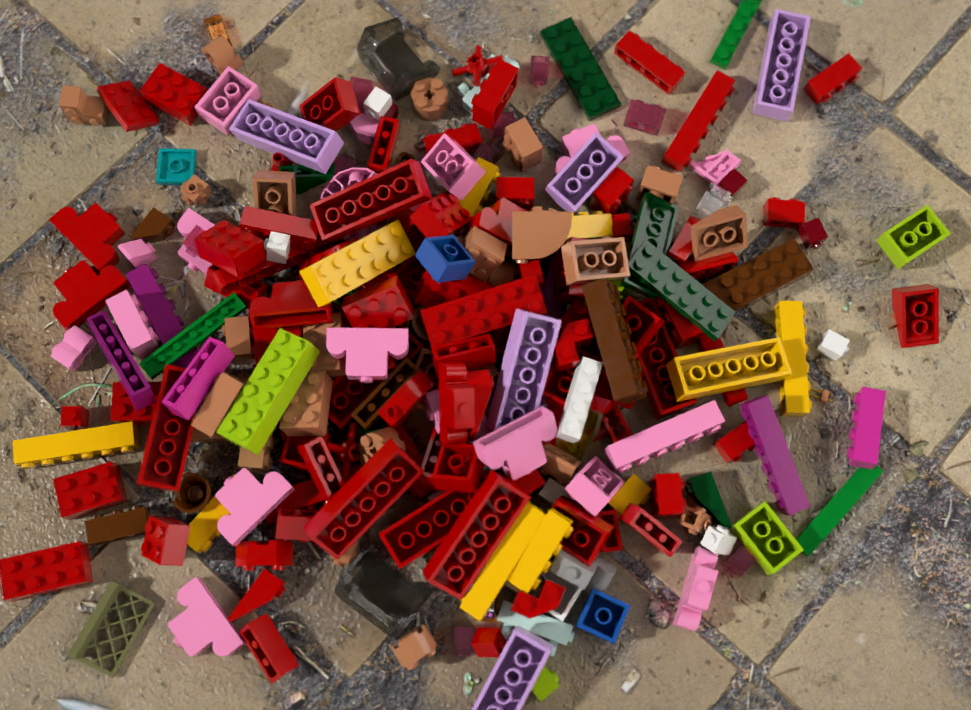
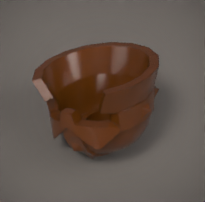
M189 472L183 474V481L181 482L179 492L176 493L177 499L172 503L178 510L184 513L198 512L211 500V484L198 473Z

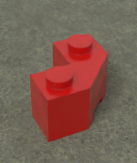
M588 318L568 323L557 341L552 356L557 372L575 368L580 361L576 347L588 345L593 339Z
M293 541L240 542L236 546L235 567H244L243 571H256V567L263 566L272 567L274 571L285 570L286 566H293Z
M545 580L538 598L519 590L510 611L531 619L556 609L566 588Z

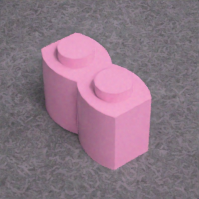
M74 325L66 330L63 341L53 347L51 357L74 372L81 365L85 356L94 348L97 341L94 337Z

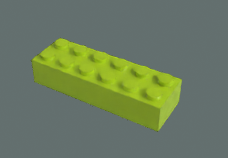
M279 329L216 433L258 456L320 351L310 341Z

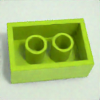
M927 204L884 232L876 241L899 270L941 243L951 233Z
M766 501L758 504L732 524L731 531L767 576L777 572L804 550Z

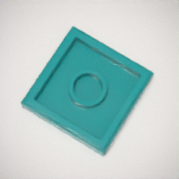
M159 148L157 185H182L185 181L189 180L196 173V149Z

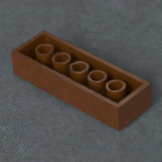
M793 238L702 285L737 313L807 277L814 268L796 239Z
M605 278L582 285L614 401L628 404L647 398L646 392L648 387L645 380L641 378L642 367L640 362L636 361L635 354L637 349L629 337L631 329L629 324L625 323L624 316H626V312L618 299L621 297L618 287Z

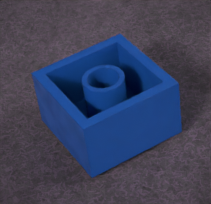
M454 235L425 238L415 255L437 283L466 279L476 262Z
M592 588L574 627L610 644H615L631 605Z

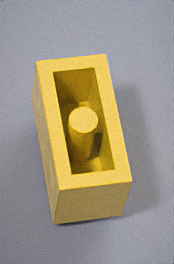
M633 474L606 506L611 510H617V515L620 517L629 503L635 505L641 503L643 505L651 497L648 493L652 489Z

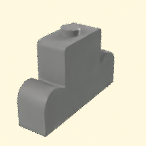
M562 549L557 556L552 555L550 559L552 564L549 568L550 572L583 590L586 589L589 582L600 590H606L617 570L616 565L599 556L588 567Z

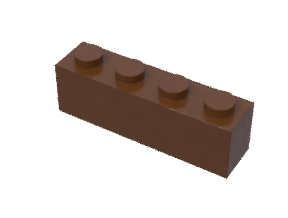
M406 357L388 375L387 380H384L351 416L366 430H369L381 417L377 412L406 382L421 372V370Z

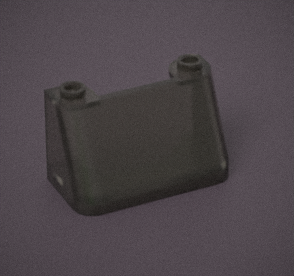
M398 17L365 27L357 46L359 59L384 90L391 95L394 101L402 100L410 95L416 81L425 78H435L440 71L439 66L431 59L423 64L404 41L406 27Z
M368 543L340 576L335 588V594L340 600L386 635L398 640L432 595L433 590L425 582H416L412 585L382 562L383 555L380 548Z

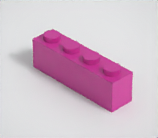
M209 337L165 396L162 403L175 415L189 420L206 394L214 386L213 383L216 377L225 371L235 357V354L223 342Z
M862 386L858 392H855L853 403L856 404V408L851 415V421L854 424L849 432L851 447H848L846 458H849L848 465L873 469L877 465L886 391Z

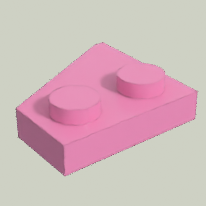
M725 150L717 155L705 157V160L696 163L693 161L690 163L689 168L717 188L719 183L734 168L736 169L741 164V160L728 150Z

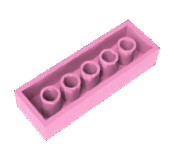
M713 400L613 443L605 448L603 455L609 468L613 472L622 474L628 471L634 464L638 467L647 463L652 456L654 459L665 455L664 453L668 452V449L672 452L681 448L687 441L689 444L698 441L699 438L704 436L703 434L707 437L716 433L717 430L721 429L720 425L725 420L716 401Z

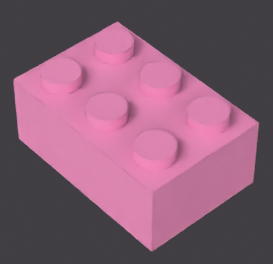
M228 66L197 103L195 109L201 119L229 136L231 133L229 128L247 99L256 102L260 98L261 93L257 84Z
M445 133L421 161L431 174L451 194L460 200L464 199L486 173L456 141Z
M125 290L105 300L129 349L142 360L161 347L159 344L161 340L151 327L153 325L149 317L144 313V308L135 294L131 295Z
M595 455L564 490L567 491L570 498L577 500L587 513L595 517L625 481Z

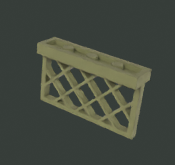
M111 580L67 656L77 659L113 678L156 602L123 586L115 580ZM121 590L129 594L131 602L119 605L117 596ZM144 601L150 604L145 613L137 615L134 603ZM131 604L134 616L123 619L120 607ZM117 609L120 621L108 624L106 615L109 611ZM143 616V618L139 622L138 617ZM135 618L137 623L136 630L127 633L124 621ZM121 623L124 635L112 638L109 626ZM106 627L109 639L98 643L96 633L99 629ZM125 637V649L116 652L113 640ZM110 642L113 653L101 657L98 645ZM95 646L98 658L89 660L83 657L88 648ZM122 653L120 658L118 659L117 654ZM114 656L116 665L112 671L104 668L102 659Z

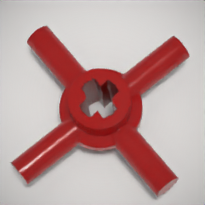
M477 45L475 47V54L467 59L468 65L452 69V75L455 77L469 72L474 75V86L478 87L481 85V78L489 71L488 66L496 64L498 59L504 61V57L499 55L486 59L482 57V47Z
M350 423L348 439L342 444L336 445L325 442L328 450L335 452L338 460L343 462L341 478L345 483L349 480L351 464L358 461L360 457V445L355 443L357 423Z

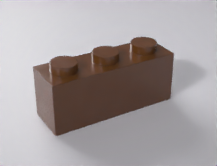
M143 505L131 507L130 511L115 510L108 516L103 514L91 516V520L85 521L88 545L99 546L145 535V525L148 522L149 516H151L150 509L143 507Z

